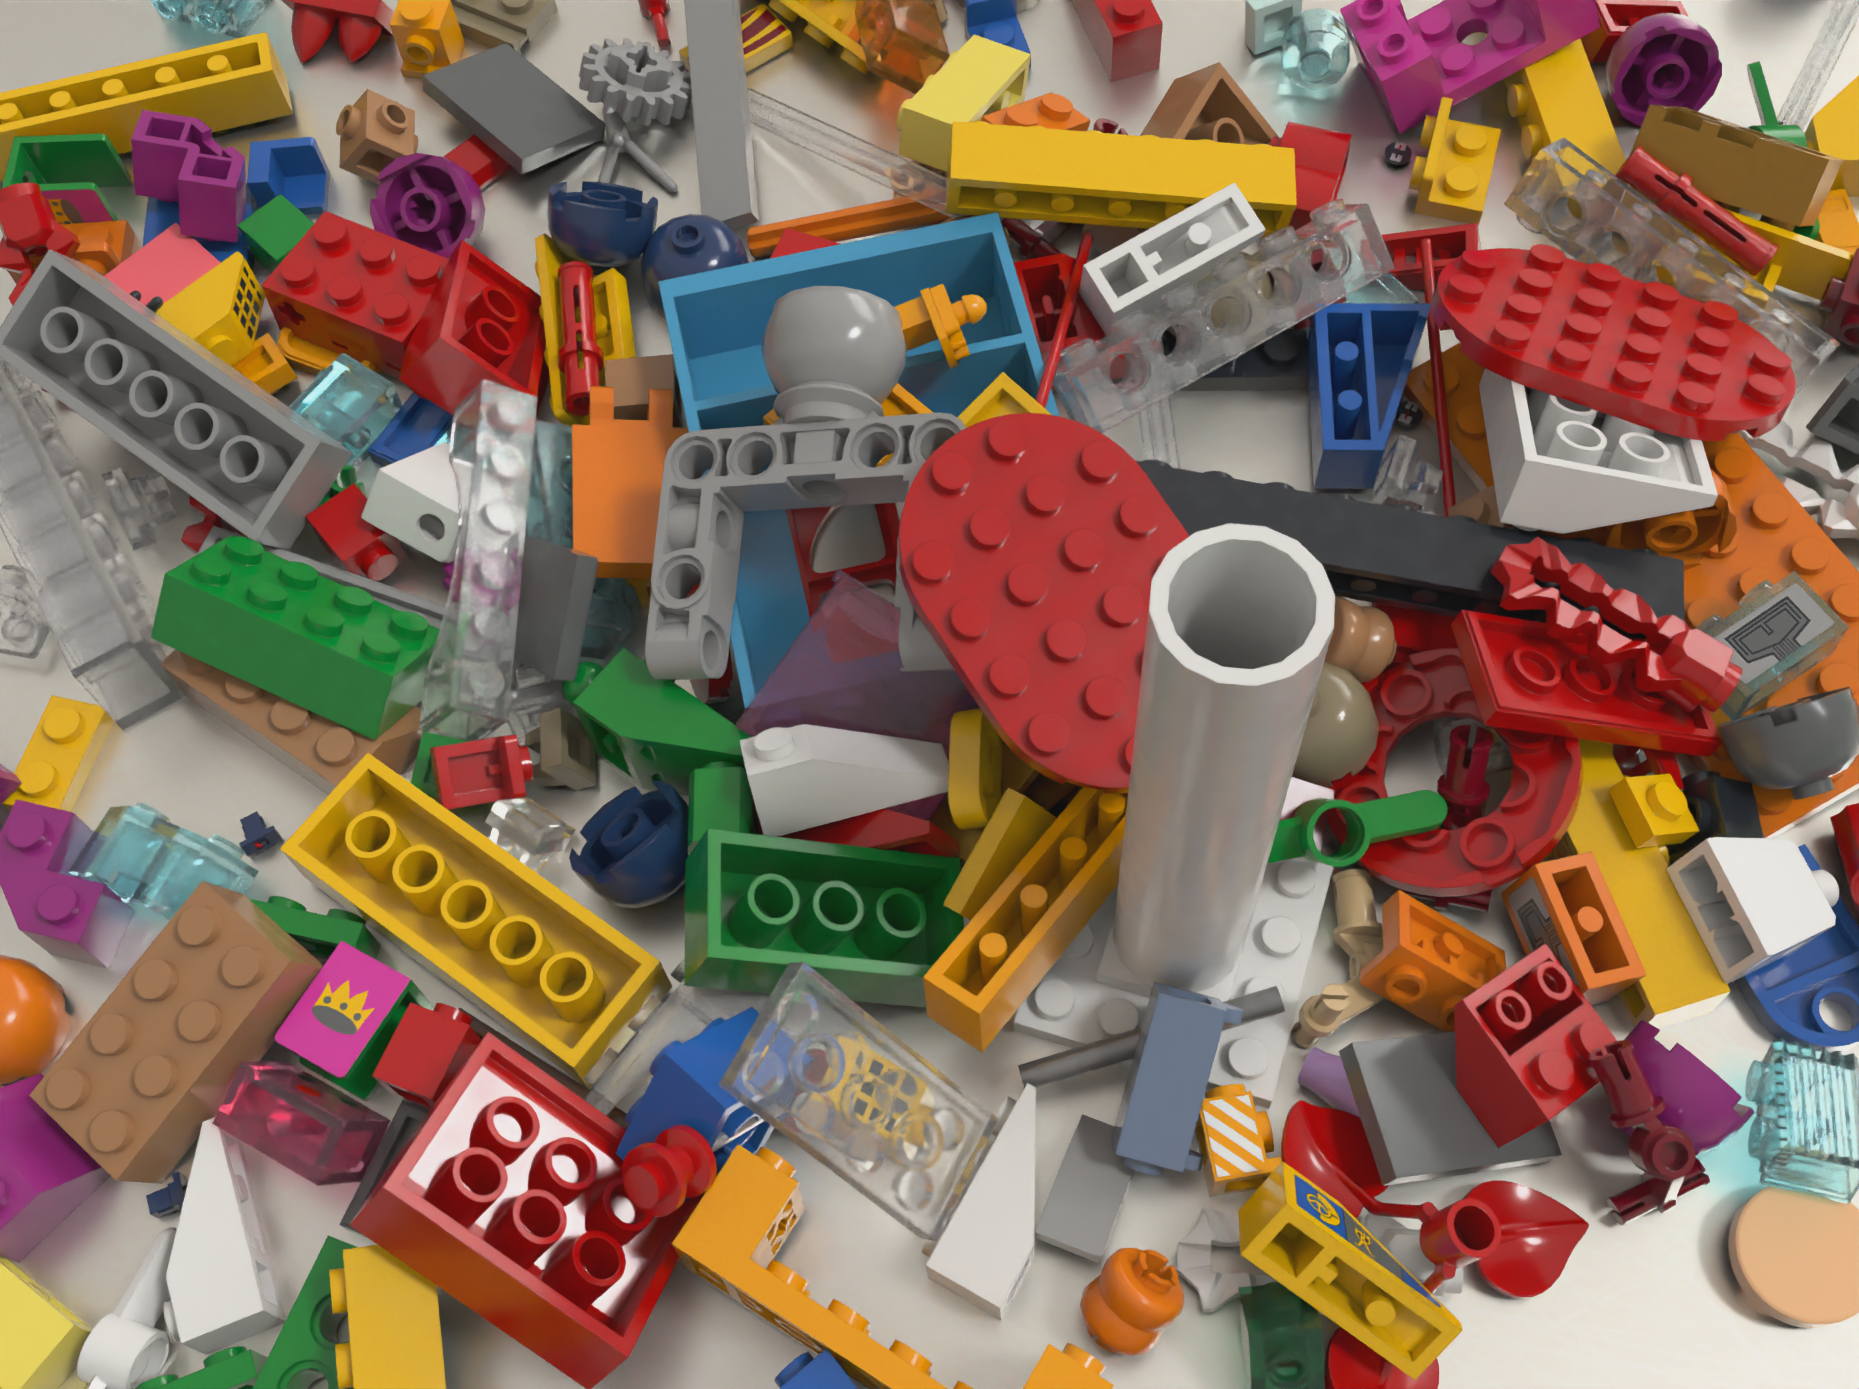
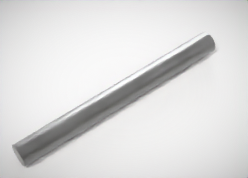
M1277 986L1222 1002L1244 1010L1240 1024L1224 1022L1222 1031L1285 1012ZM1141 1027L1018 1065L1024 1088L1027 1083L1039 1088L1133 1059Z

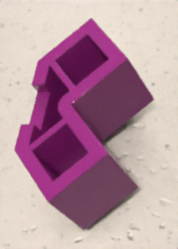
M142 110L131 138L135 195L152 197L163 202L179 201L181 235L201 237L214 242L228 241L237 243L240 234L238 224L244 221L246 215L245 157L232 146L225 149L212 139V129L198 118Z
M16 799L0 832V885L18 929L53 956L109 969L135 911L107 885L87 880L104 841L73 812Z

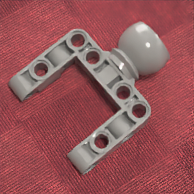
M812 286L793 290L777 299L771 311V317L763 332L761 351L770 381L778 393L773 407L779 418L772 425L692 431L676 439L668 449L664 461L645 641L647 667L655 680L719 679L723 676L729 655L744 512L905 502L911 484L922 465L946 440L966 428L961 419L949 413L937 412L884 416L881 404L884 403L899 381L905 367L907 348L902 331L900 313L887 300L866 291L842 286ZM893 454L886 464L876 467L883 457ZM768 463H771L767 470H765L761 474H758L762 467H764ZM710 467H712V468L709 470V472L701 478V476L703 475V473H704L707 469H709ZM897 554L894 607L900 613L899 651L904 668H900V671H955L910 602L903 585ZM700 583L696 592L687 598L692 587Z

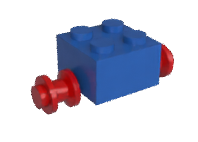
M753 1007L727 1020H724L722 1017L713 1020L699 1035L684 1043L676 1040L668 1044L659 1052L650 1066L649 1072L653 1077L645 1094L628 1111L625 1122L629 1126L615 1152L623 1160L622 1179L629 1199L648 1215L654 1217L667 1216L677 1210L683 1203L701 1195L713 1185L716 1176L738 1144L755 1155L761 1146H765L775 1125L789 1132H798L810 1126L817 1116H821L812 1099L830 1056L817 1049L802 1051Z

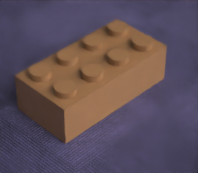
M201 881L29 1096L115 1181L162 1184L199 1137L202 1122L217 1115L275 1042V1034L324 965L244 894Z

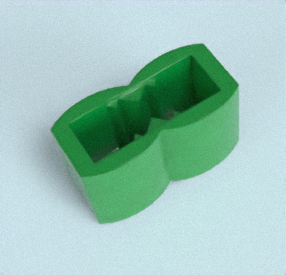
M716 761L706 764L703 768L694 769L689 777L688 855L693 851L707 829L758 835V813L744 768L732 762Z

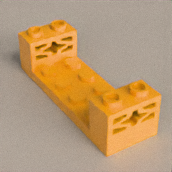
M738 1144L716 1176L713 1185L706 1191L672 1243L685 1267L817 1355L827 1348L845 1373L868 1389H948L930 1377L931 1371L929 1369L932 1363L920 1353L898 1340H894L888 1350L869 1337L871 1333L867 1328L870 1323L864 1317L835 1299L832 1300L827 1309L810 1298L812 1294L806 1290L808 1282L787 1266L774 1260L779 1249L805 1211L799 1183L792 1177L796 1169L781 1156L761 1146L754 1155ZM1067 1343L1062 1352L1048 1344L1023 1389H1112L1114 1385L1100 1377L1105 1366L1099 1360L1079 1347ZM957 1381L953 1389L973 1388L961 1381Z

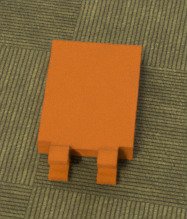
M590 386L589 425H572L573 549L598 558L595 578L651 579L664 461L667 451L674 441L685 433H689L688 428H673L672 389L649 388L647 420L614 419V388Z

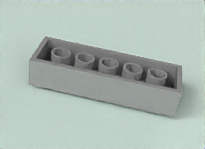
M51 249L48 250L0 326L1 359L248 538L260 544L290 550L308 522L305 516L318 507L352 455L350 450L86 264Z

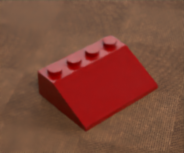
M487 1032L386 1170L350 1223V1226L586 1389H592L629 1358L679 1259V1255L672 1243L706 1191L697 1197L689 1199L667 1216L654 1217L644 1213L626 1194L622 1179L623 1160L615 1154L626 1130L490 1032Z

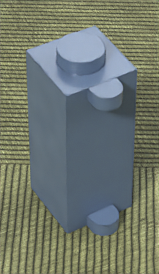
M1154 981L1112 1134L1115 1154L1124 1157L1123 1163L1127 1167L1155 1176L1163 1175L1165 1168L1182 1173L1184 1168L1200 1171L1204 1156L1190 1150L1224 1022L1240 1024L1243 1009L1222 1003L1220 999Z

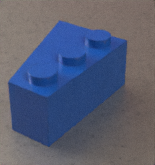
M1314 303L1307 338L1314 488L1373 489L1420 346L1431 304Z

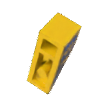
M1282 1161L1238 1210L1241 1256L1414 1380L1463 1331L1461 1322L1339 1201Z

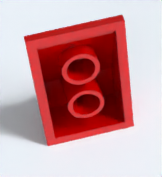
M461 240L455 247L407 345L399 380L409 386L419 397L429 399L456 417L466 428L477 431L495 443L536 403L546 345L544 323L539 311L542 304L541 296L464 240Z

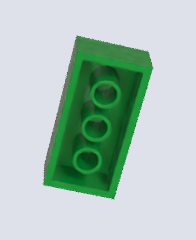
M230 535L165 573L151 638L376 740L430 694L448 633L429 625L424 617L416 613L398 611L374 600L370 593L361 588L343 586L325 578L308 564L288 561L264 550L263 546L253 539Z
M707 829L685 861L684 986L926 1008L923 977L964 929L963 916L943 905L961 872L960 858Z

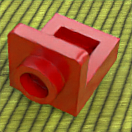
M516 734L430 748L438 802L448 810L505 799H519L527 796L525 783H531L533 780L532 761L527 746H519Z

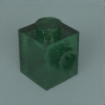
M1278 1281L1259 1286L1238 1287L1242 1357L1249 1389H1325L1323 1331L1318 1310Z

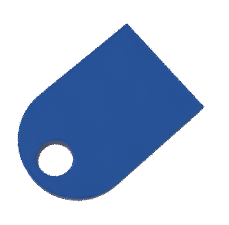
M1806 844L1799 846L1798 848L1810 870H1822ZM1840 897L1837 903L1831 907L1836 916L1835 926L1794 952L1734 981L1758 1021L1770 1034L1786 1045L1807 1053L1835 1054L1849 1050L1859 1044V926ZM1834 1001L1842 1005L1851 1018L1850 1030L1839 1031L1828 1026L1820 1015V1002Z

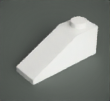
M1234 182L1084 264L1079 294L1109 340L1158 313L1193 285L1210 275L1263 236L1266 229Z
M808 724L789 728H770L762 731L755 737L739 740L763 835L778 837L948 792L949 763L941 743Z
M217 1117L202 1122L166 1272V1281L171 1299L165 1301L163 1306L165 1321L172 1337L176 1341H180L181 1344L204 1354H209L281 1325L286 1321L239 1133Z

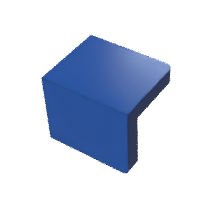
M303 137L250 143L247 185L259 209L279 194H282L304 215L323 214L327 211L330 171L314 138Z

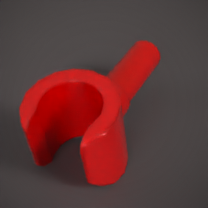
M638 0L642 15L650 17L653 22L658 45L662 48L668 47L671 41L665 22V13L670 9L669 0Z

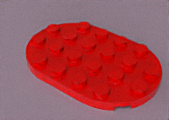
M1533 245L1530 250L1513 248L1466 250L1461 256L1453 259L1443 268L1431 299L1432 316L1440 331L1452 329L1455 337L1462 343L1459 351L1484 368L1524 386L1665 434L1694 440L1724 442L1727 434H1735L1741 430H1746L1755 438L1771 431L1781 422L1796 391L1795 375L1790 366L1792 363L1791 358L1786 353L1778 350L1758 331L1737 319L1738 312L1730 305L1718 301L1703 303L1680 295L1675 288L1665 283L1649 282L1646 284L1622 276L1619 270L1607 264L1592 263L1588 265L1566 258L1559 249L1549 245Z
M1040 413L1008 414L975 423L946 440L932 453L922 465L907 493L897 538L899 570L904 588L918 616L995 731L1020 759L1046 777L1062 784L1066 781L1086 788L1104 790V793H1128L1151 582L1168 551L1188 538L1189 534L1138 463L1121 446L1099 431L1074 420Z

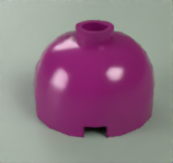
M1660 13L1644 17L1626 28L1615 41L1606 63L1608 92L1622 116L1637 126H1642L1650 104L1686 107L1699 111L1714 95L1722 77V63L1719 60V50L1709 32L1686 15Z
M414 153L396 158L380 172L376 180L380 182L376 192V199H371L370 215L374 230L450 259L455 247L461 240L474 247L483 230L485 206L481 190L467 170L446 157Z
M1641 1020L1624 1040L1631 1041L1635 1056L1654 1096H1662L1666 1102V1109L1656 1117L1659 1121L1685 1132L1693 1142L1696 1156L1718 1149L1744 1126L1755 1113L1751 1107L1738 1104L1742 1097L1719 1075L1678 1042L1669 1051L1655 1039V1036L1661 1030ZM1632 1126L1619 1128L1629 1138L1634 1131Z

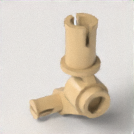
M1344 870L1334 874L1333 879H1330L1338 924L1332 933L1333 941L1350 956L1349 974L1351 980L1341 985L1328 984L1323 988L1320 995L1310 997L1299 1010V1021L1294 1024L1291 1031L1296 1032L1292 1035V1038L1301 1047L1311 1048L1315 1046L1320 1038L1328 1037L1334 1033L1339 1025L1386 999L1360 983V971L1383 951L1382 924L1377 922L1372 890L1373 879L1372 875L1366 870Z

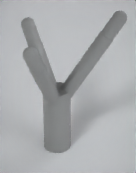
M614 111L609 114L602 112L609 147L597 182H610L618 153L627 151L669 192H675L678 188L677 184L629 138L626 122L618 117L619 112Z

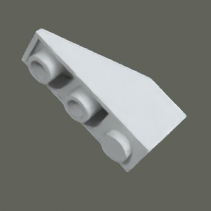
M1029 1083L1026 1084L1017 1101L1008 1096L1002 1103L989 1133L997 1137L984 1160L976 1155L971 1159L956 1188V1192L964 1196L951 1220L944 1216L939 1217L922 1249V1253L930 1257L925 1265L928 1279L999 1320L1005 1314L1034 1260L1036 1087Z

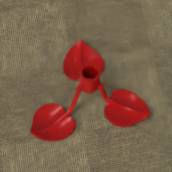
M1303 1100L1296 1102L1288 1112L1281 1141V1158L1283 1162L1339 1201L1356 1219L1364 1207L1375 1216L1419 1219L1422 1222L1419 1238L1420 1247L1424 1256L1435 1265L1434 1272L1422 1284L1432 1294L1444 1281L1455 1276L1456 1269L1475 1262L1476 1268L1485 1282L1502 1294L1518 1299L1539 1295L1548 1290L1560 1277L1573 1249L1589 1227L1588 1222L1552 1197L1532 1188L1502 1180L1483 1182L1472 1188L1462 1200L1441 1210H1438L1431 1202H1425L1421 1205L1380 1202L1374 1197L1383 1193L1389 1185H1382L1362 1121L1358 1116L1342 1110L1318 1107ZM1342 1327L1337 1328L1329 1340L1326 1350L1325 1368L1331 1389H1438L1439 1364L1437 1358L1414 1380Z

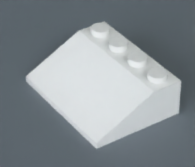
M1485 368L1479 383L1500 522L1512 524L1526 531L1540 529L1564 534L1714 505L1718 494L1702 440L1658 432L1524 386Z

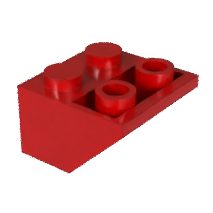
M1065 253L1013 262L1044 366L1076 260ZM1078 291L1052 383V391L1142 374L1143 366L1131 327L1108 340Z
M1546 943L1454 1005L1456 1087L1494 1143L1500 1148L1551 1120L1600 1082L1593 1066L1589 1064L1587 1056L1596 1049H1600L1603 1055H1607L1608 1052L1604 1045L1617 1040Z

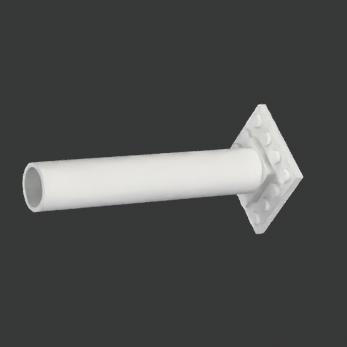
M1228 523L1193 533L1168 551L1151 582L1118 885L1021 1004L1014 1019L1015 1031L1070 1048H1076L1142 1027L1154 981L1220 999L1221 1002L1277 986L1285 1012L1222 1031L1206 1087L1207 1090H1211L1223 1085L1242 1084L1245 1086L1246 1092H1252L1254 1104L1270 1108L1334 868V866L1308 860L1303 856L1267 864L1334 629L1335 593L1323 565L1299 541L1266 526ZM1133 1059L1120 1063L1131 1066Z

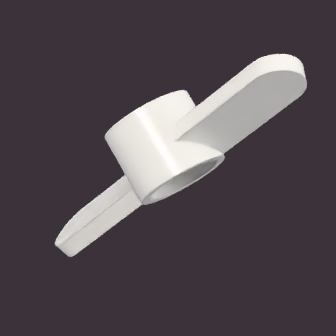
M167 1228L156 1237L114 1312L103 1317L87 1337L77 1363L78 1378L87 1383L84 1389H135L138 1385L159 1377L168 1356L170 1339L166 1332L156 1329L154 1326L163 1312L164 1302L170 1300L166 1272L177 1228Z

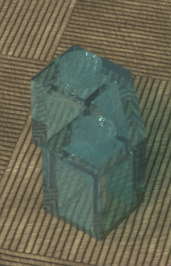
M137 802L134 807L130 805L110 807L68 870L69 873L78 878L107 885L126 904H143L168 920L172 919L201 881L245 895L259 871L241 860L245 851L233 842L215 834H211L206 839L170 823L171 820L167 816L140 802Z

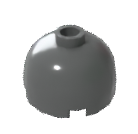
M1850 687L1797 699V702L1780 707L1773 706L1733 719L1719 726L1725 750L1735 769L1750 783L1766 790L1790 789L1794 800L1816 796L1835 789L1831 777L1852 766L1859 755V706L1857 700L1853 698Z

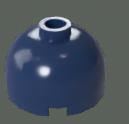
M582 181V192L566 193L567 182L557 183L549 187L548 228L555 246L571 260L588 264L593 270V275H600L611 268L629 265L642 257L646 243L656 229L657 198L653 196L646 204L642 202L643 191L601 182Z
M687 214L672 218L659 226L646 243L641 260V276L649 305L661 318L666 319L658 281L749 263L741 239L725 223L708 215Z
M652 781L658 789L656 791H650L642 795L635 786L623 791L607 802L586 822L580 831V834L587 841L581 850L580 856L573 848L571 849L569 859L572 870L588 888L611 904L623 908L651 906L661 901H669L677 897L685 889V861L689 856V806L672 785L663 781Z

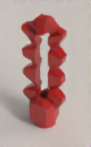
M19 183L0 189V229L3 234L0 242V268L22 274L9 296L13 306L35 272L29 256L42 257L51 249L72 258L80 246L77 235L57 223L48 199L42 195L38 184Z
M1539 537L1528 544H1509L1506 546L1490 570L1504 586L1499 606L1508 611L1546 610L1547 635L1555 639L1566 640L1578 633L1588 635L1587 656L1598 665L1634 659L1636 687L1643 692H1656L1688 712L1694 710L1699 705L1712 713L1716 712L1732 694L1741 678L1743 669L1730 662L1734 652L1733 649L1699 629H1690L1682 619L1673 614L1657 619L1652 608L1638 594H1634L1624 588L1613 591L1600 574L1595 573L1593 569L1584 563L1571 565L1557 546L1546 543ZM1534 577L1541 582L1557 583L1560 585V593L1584 607L1596 606L1600 614L1594 611H1581L1562 600L1559 590L1554 587L1542 588L1535 584ZM1601 617L1630 634L1642 633L1646 636L1647 642L1628 639L1603 624ZM1649 645L1657 649V653L1651 651Z

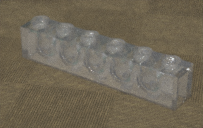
M1564 137L1540 149L1504 203L1505 206L1517 214L1516 218L1524 228L1533 233L1545 235L1560 247V251L1566 258L1588 265L1592 263L1607 264L1619 270L1622 276L1646 284L1649 282H1660L1656 269L1657 266H1661L1671 273L1674 281L1673 288L1680 295L1700 302L1718 301L1733 307L1738 312L1737 319L1758 331L1778 350L1786 353L1791 358L1792 363L1790 366L1796 380V391L1793 398L1797 396L1840 345L1839 342ZM1568 197L1579 203L1582 209L1581 220L1575 218L1570 213L1567 204ZM1612 231L1621 234L1626 240L1627 254L1618 251L1613 245Z
M1343 199L1328 202L1310 213L1312 222L1296 231L1293 226L1275 231L1260 241L1263 249L1245 258L1243 254H1238L1219 262L1211 268L1213 277L1195 286L1193 282H1187L1167 291L1161 296L1163 305L1149 313L1144 314L1143 310H1137L1117 319L1110 325L1113 333L1094 343L1092 338H1087L1065 348L1060 355L1062 361L1058 363L1053 385L1070 420L1080 422L1100 433H1104L1394 269L1395 267L1369 204H1344ZM1318 244L1323 251V263L1316 272L1311 264V255L1313 249ZM1270 271L1274 277L1275 288L1271 297L1266 300L1261 291V283L1266 273ZM1221 299L1226 308V316L1223 323L1216 328L1211 320V310L1215 302ZM1171 326L1176 333L1177 342L1173 352L1165 356L1161 350L1160 341L1164 331ZM1122 354L1127 363V372L1124 379L1115 385L1110 378V365L1118 355Z

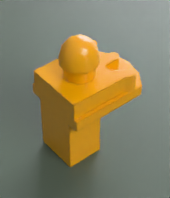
M944 284L920 290L922 296L894 307L900 313L902 331L907 347L906 352L939 339L950 369L959 366L957 360L971 355L960 326L970 322L972 325L982 320L987 310V304L984 299L974 294L964 295L961 297L962 300L951 304Z

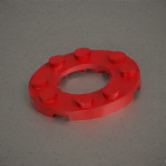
M1459 648L1434 649L1408 655L1410 661L1387 670L1370 682L1361 683L1371 697L1379 722L1377 744L1362 770L1354 776L1349 772L1341 779L1331 781L1333 786L1329 787V789L1335 790L1333 799L1358 804L1387 798L1388 793L1384 778L1388 757L1400 738L1423 722L1447 716L1471 718L1484 725ZM1488 726L1509 747L1514 764L1510 789L1498 808L1486 817L1471 821L1465 827L1453 830L1435 829L1370 843L1365 854L1356 863L1374 877L1391 886L1421 895L1438 897L1476 894L1497 888L1522 876L1534 864L1540 863L1554 849L1567 831L1575 815L1583 782V761L1578 738ZM1331 808L1328 824L1342 846L1347 835V824L1341 812L1336 808Z

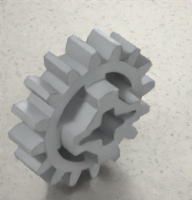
M608 38L604 39L603 47L591 44L589 52L583 53L579 72V88L588 91L587 100L590 103L602 102L604 104L602 112L605 114L617 111L619 112L618 117L622 118V121L636 122L637 118H639L644 126H650L651 119L655 118L662 124L669 125L671 116L680 120L683 118L685 110H689L692 99L690 73L684 72L685 63L683 61H670V52L667 50L658 53L654 52L655 46L648 42L637 41L636 46H634L629 38H624L623 44L617 45Z

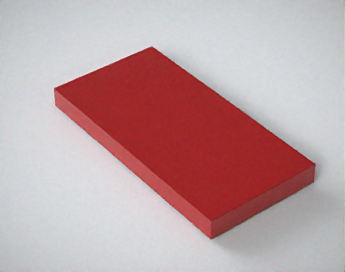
M1461 610L1451 623L1484 725L1710 757L1722 744L1707 709L1699 705L1694 710L1688 712L1656 692H1643L1636 687L1634 659L1598 665L1587 656L1588 635L1578 633L1566 640H1559L1547 635V623ZM1625 636L1632 641L1647 642V639ZM1649 645L1650 650L1657 653L1658 650Z

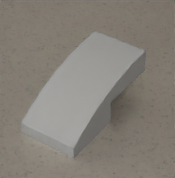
M1082 1114L1035 1230V1238L1100 1264L1135 1170L1123 1163V1156L1115 1154L1112 1142L1115 1126Z

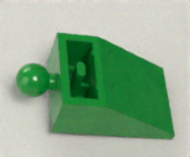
M623 647L605 668L594 662H580L574 681L562 680L564 698L572 707L576 708L596 755L642 789L656 791L658 789L652 781H663L672 785L680 795L689 796V777L694 769L703 768L711 762L727 761L735 763L746 770L739 740L751 738L752 736L674 683L675 680H655L648 670L646 657L644 660H641Z

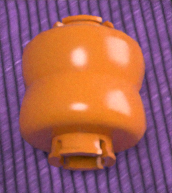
M1138 1248L1118 1249L1106 1260L1101 1275L1084 1288L1080 1302L1081 1312L1088 1333L1091 1337L1096 1336L1098 1338L1095 1342L1100 1347L1113 1353H1122L1129 1356L1146 1354L1157 1344L1163 1329L1181 1314L1184 1305V1293L1175 1267L1173 1265L1166 1266L1169 1260L1165 1256L1150 1249L1145 1251Z

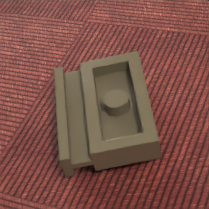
M451 0L464 38L489 48L507 43L520 54L522 45L525 42L530 44L557 12L555 0Z

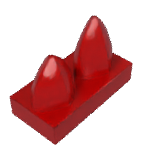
M281 0L293 10L291 23L292 41L295 52L302 63L312 58L323 47L334 26H339L338 35L341 48L347 59L352 63L370 51L380 34L393 36L389 24L394 12L382 0Z

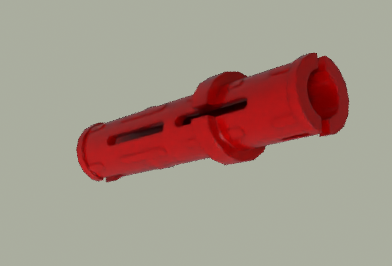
M1637 146L1619 168L1615 177L1621 178L1654 202L1656 205L1653 210L1658 214L1664 216L1666 213H1669L1702 237L1707 243L1713 245L1747 270L1748 274L1753 277L1756 276L1772 259L1779 246L1769 242L1736 218L1731 212L1725 210L1692 186L1693 178L1688 174L1682 172L1680 175H1677L1644 151L1643 147Z
M571 261L561 265L558 269L563 346L558 351V366L565 376L566 409L572 414L587 416L589 415L590 386L600 387L599 372L604 366V354L601 347L597 345L596 312L592 285L593 270L584 262ZM576 307H580V323H576ZM578 333L582 335V341L577 340ZM579 352H583V369H579Z

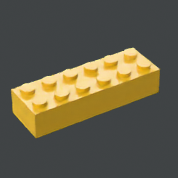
M368 752L280 848L307 880L351 913L362 917L367 925L589 1090L672 988V984L658 959Z

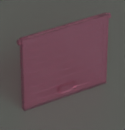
M838 569L832 577V581L835 582L834 586L739 718L736 727L751 737H755L762 731L770 728H789L808 724L941 743L949 763L950 727L954 713L980 708L956 671L901 672L900 668H904L899 651V611L894 607V604L846 572ZM948 792L885 809L928 821L946 799Z

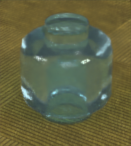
M1322 8L1308 9L1294 16L1287 24L1282 37L1281 62L1282 69L1288 79L1300 88L1317 90L1337 83L1346 73L1350 62L1351 40L1343 18L1332 10Z

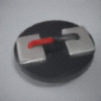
M1397 141L1386 147L1384 155L1390 163L1402 165L1411 159L1412 151L1407 144Z
M1404 401L1400 404L1395 420L1403 426L1412 427L1421 422L1423 413L1416 403Z

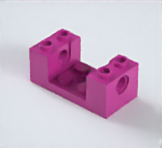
M1356 0L1340 9L1358 63L1399 134L1425 121L1426 115H1437L1442 97L1452 98V107L1600 28L1595 0H1444L1409 20L1406 18L1400 0ZM1483 32L1488 34L1478 44L1467 45L1462 43L1467 36L1473 33Z

